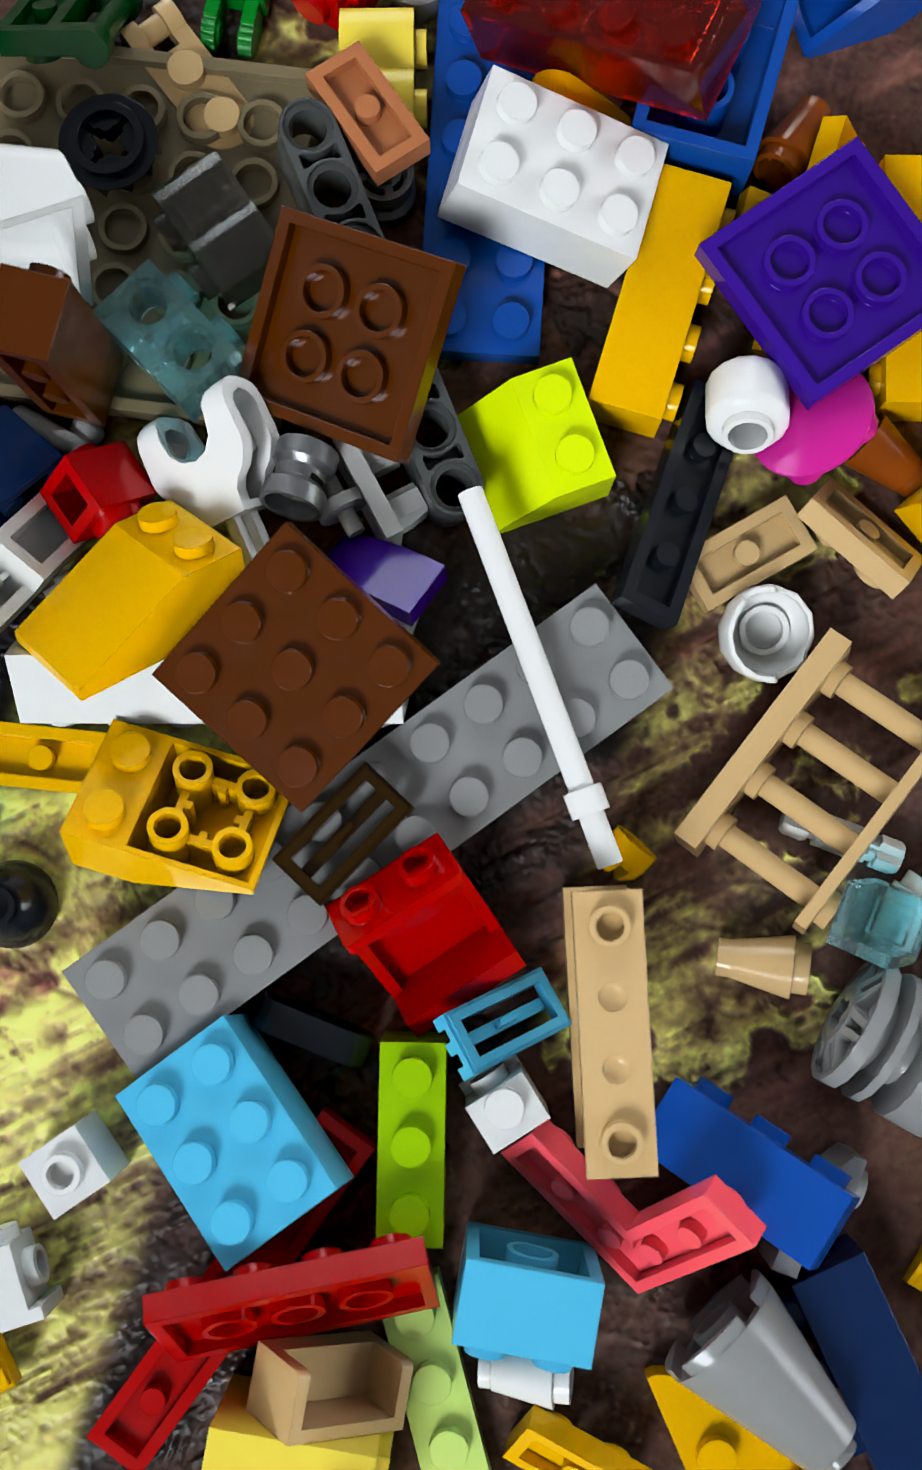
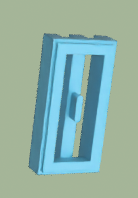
M542 967L447 1011L433 1020L438 1033L445 1030L450 1039V1042L445 1045L450 1056L453 1057L458 1054L463 1064L458 1071L464 1082L572 1024ZM532 987L535 988L539 998L467 1033L462 1023L463 1021ZM547 1010L552 1020L479 1056L475 1045Z

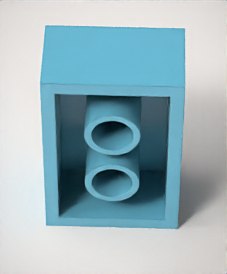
M247 1013L221 1016L115 1096L225 1272L250 1256L355 1177L257 1028L250 1024L251 1019Z

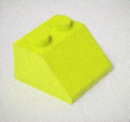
M572 357L509 379L457 415L482 475L484 493L500 534L609 495L616 474Z

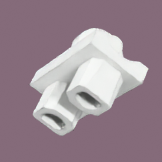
M332 439L340 459L337 469L348 489H343L336 474L331 481L325 483L323 491L328 500L319 522L322 526H329L340 522L348 537L353 538L365 531L357 515V512L361 511L376 539L401 546L403 534L427 518L428 507L417 486L412 482L385 496L376 479L399 468L400 463Z

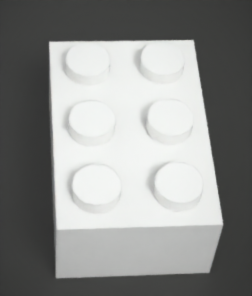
M493 64L471 103L437 217L608 288L637 259L669 144Z

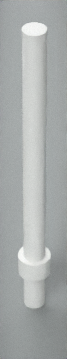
M483 487L469 488L458 495V499L569 794L564 795L563 798L572 821L579 819L597 869L614 865L623 861L604 811V809L610 808L601 782L596 784L593 782Z

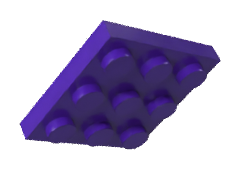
M858 137L698 245L694 256L766 355L780 367L788 385L807 411L922 332V223Z

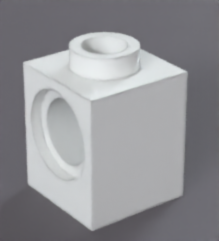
M96 1110L18 1163L54 1220L105 1186L130 1164Z

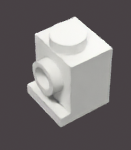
M517 1055L506 1059L465 1082L463 1080L459 1082V1086L465 1094V1109L493 1154L550 1119L547 1103Z
M17 1220L0 1224V1333L45 1319L64 1298L61 1285L48 1288L47 1282L50 1277V1265L44 1247L40 1243H35L31 1226L20 1229Z

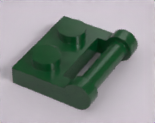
M18 0L0 22L1 57H26V60L33 64L50 63L60 59L62 56H75L80 64L87 68H102L114 51L113 40L124 25L136 20L143 8V0ZM93 12H99L93 22H87Z

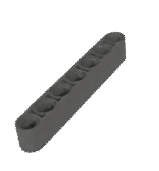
M309 97L298 98L288 103L281 112L279 119L277 156L298 211L384 238L339 125L330 108L320 100ZM307 134L315 137L321 144L316 147L306 148L298 145L292 138L297 135ZM331 192L340 196L346 204L336 208L326 207L317 200L316 196L321 193ZM436 367L420 424L426 423L435 427L441 435L442 444L430 448L421 445L415 439L408 463H402L409 482H413L417 486L427 504V519L437 526L447 528L461 524L466 520L461 506H447L440 500L436 492V484L441 481H452L458 484L463 491L476 486H482L484 490V484L442 377Z

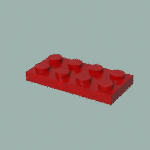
M405 1233L383 1235L372 1240L369 1248L345 1253L339 1248L332 1247L316 1249L304 1254L302 1262L275 1267L272 1263L268 1262L249 1263L236 1268L233 1271L232 1277L208 1282L201 1277L178 1278L166 1283L164 1291L142 1295L143 1325L177 1363L254 1347L258 1345V1340L301 1337L440 1307L436 1279L424 1237L411 1239L410 1235Z

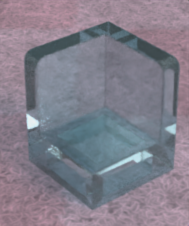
M876 877L851 879L847 882L826 943L888 970L915 964L922 946V896Z

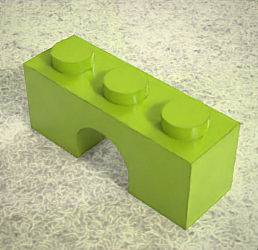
M385 1031L380 1040L376 1238L392 1233H405L410 1235L411 1239L423 1236L427 1249H443L445 1135L448 1050L445 1046L448 1044V1035L446 1032H426L417 1038L412 1031Z

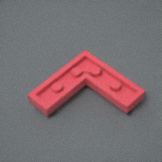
M549 1119L503 1148L500 1152L589 1245L595 1248L596 1252L637 1294L755 1248L767 1227L745 1204L740 1194L727 1186L717 1175H713L638 1211L621 1194L619 1186L612 1179L587 1180L585 1156L575 1147L572 1138L564 1130L555 1126Z

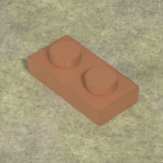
M360 41L355 42L305 73L308 90L316 100H320L330 108L345 142L377 187L431 154L430 138Z

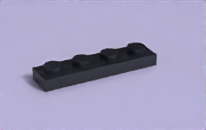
M697 378L683 390L676 416L672 422L610 601L611 605L663 631H667L678 624L734 454L731 450L716 443L707 432L705 419L706 383Z

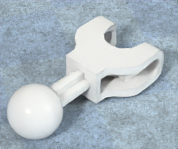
M228 375L211 385L201 400V408L208 433L206 446L190 423L180 418L160 417L144 426L137 437V445L156 493L165 500H173L213 529L225 526L232 542L241 548L244 566L246 567L270 540L258 513L266 508L261 503L259 494L266 476L273 473L275 463L272 456L280 436L263 397L254 384L244 378Z

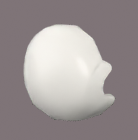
M774 584L754 586L736 595L727 604L717 625L719 649L732 669L751 680L765 683H777L780 678L798 671L807 659L808 650L811 648L815 636L813 614L798 593Z

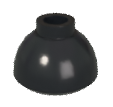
M21 860L1 862L0 947L10 949L27 947L39 941L51 929L58 911L57 891L48 874L35 864Z

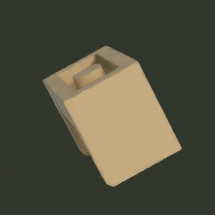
M371 1330L258 1340L246 1410L287 1447L403 1430L413 1362L409 1357Z

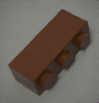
M1 263L0 368L45 413L105 427L124 354L109 335L108 329L102 325L94 314L90 304L85 301L72 283V279L68 274L43 263H30L28 269Z

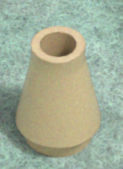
M796 935L740 939L719 937L715 976L728 977L788 1000L790 993L806 995L811 969L812 944L796 942Z

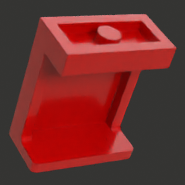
M438 832L417 846L410 848L402 856L324 906L343 946L350 954H358L389 992L406 1025L417 1038L435 1027L433 1020L443 1013L483 995L526 966L501 924Z

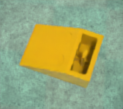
M113 719L59 832L72 864L133 883L254 895L290 802L240 756Z

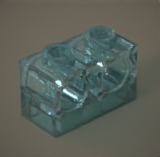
M147 259L92 311L114 342L194 423L203 414L201 400L208 388L228 375H239L242 358L238 349L244 343L221 316L217 314L209 321L195 307L200 298L181 275L172 270L165 276ZM156 307L167 308L165 316L157 323L150 325L141 324L144 315L149 310ZM202 350L212 352L209 362L204 367L197 370L184 368L185 362L191 354Z

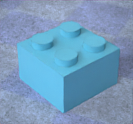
M467 1221L454 1295L452 1345L463 1346L467 1354L482 1360L498 1361L503 1359L505 1354L532 1359V1363L536 1367L552 1373H569L573 1370V1367L591 1370L605 1289V1281L595 1248H592L588 1242Z

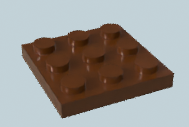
M282 205L238 377L254 384L262 395L272 416L396 463H408L467 266Z
M285 522L152 675L302 813L437 668L441 661L292 523Z

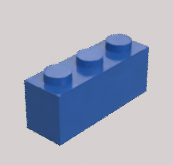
M700 1076L695 1085L676 1077L655 1110L658 1162L691 1186L713 1175H717L727 1186L740 1194L745 1204L767 1226L762 1235L764 1239L807 1270L818 1269L861 1199L846 1188L852 1176L815 1153L810 1163L786 1147L792 1138L790 1134L758 1113L751 1123L729 1109L735 1098L705 1077Z

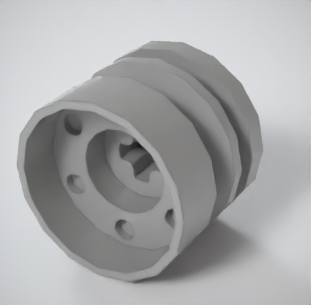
M874 957L862 965L853 975L832 1005L814 1046L811 1061L812 1076L827 1086L833 1088L840 1086L843 1095L857 1102L871 1096L874 1113L922 1138V979L913 974L901 975L896 964L883 957Z

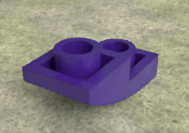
M344 534L327 555L393 618L411 627L447 581L445 565L405 547L372 537L357 535L349 538L347 534Z

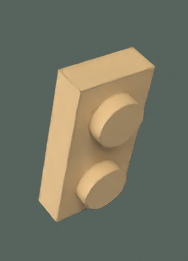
M832 477L821 486L796 515L806 524L808 532L817 542L826 547H833L854 566L856 574L864 583L872 588L881 589L891 599H894L910 584L922 565V555Z
M786 495L705 540L689 588L704 615L731 601L736 595L746 589L761 584L818 550L803 522L796 516L797 512Z

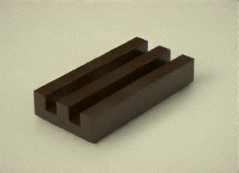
M365 761L272 860L319 906H323L410 815L415 807ZM367 782L372 785L376 791L301 868L293 859ZM386 800L395 807L321 886L312 879Z

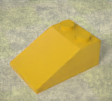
M171 499L164 502L147 504L137 514L115 523L14 631L17 642L76 697L84 701L164 660L244 570L242 550Z

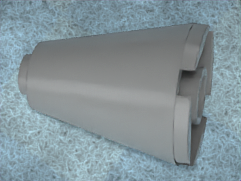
M758 1269L751 1270L750 1283L740 1274L715 1293L689 1321V1324L695 1329L693 1339L687 1348L678 1339L675 1340L664 1362L666 1371L675 1381L802 1469L840 1470L851 1459L857 1447V1443L853 1439L857 1427L856 1421L769 1280Z

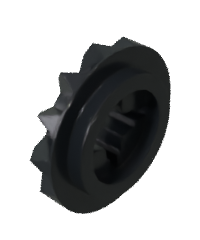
M119 94L95 95L77 104L64 119L58 137V148L66 158L77 181L82 184L83 188L87 186L96 189L106 197L110 191L119 189L132 193L134 183L139 181L144 175L152 177V165L156 155L161 154L158 129L149 112L137 101ZM93 135L100 140L104 138L110 142L115 141L120 136L119 140L127 155L125 157L123 155L117 156L109 152L102 159L103 153Z

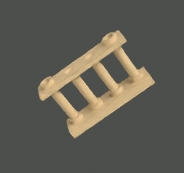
M832 628L827 631L674 832L677 843L696 857L700 855L707 845L714 851L721 847L801 905L804 909L795 919L792 928L802 935L812 922L822 930L828 925L847 899L837 889L922 778V720L851 674L853 667L846 662L849 658L852 641ZM821 694L830 699L836 694L921 751V754L899 783L813 725L815 717L808 712ZM783 744L791 749H794L797 745L882 803L860 835L774 775L777 769L769 763ZM745 794L753 800L760 796L843 855L820 887L735 826L738 819L733 817L731 813Z
M626 884L561 887L568 1017L572 1022L569 1026L574 1137L576 1148H585L587 1180L658 1177L642 889H627Z

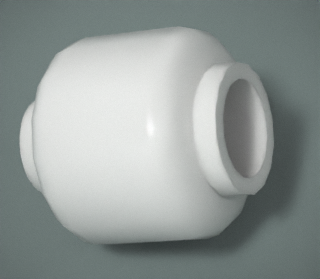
M756 355L738 356L723 362L712 371L705 389V419L707 432L716 443L735 453L754 454L763 451L783 437L790 424L789 385L782 370L774 361Z

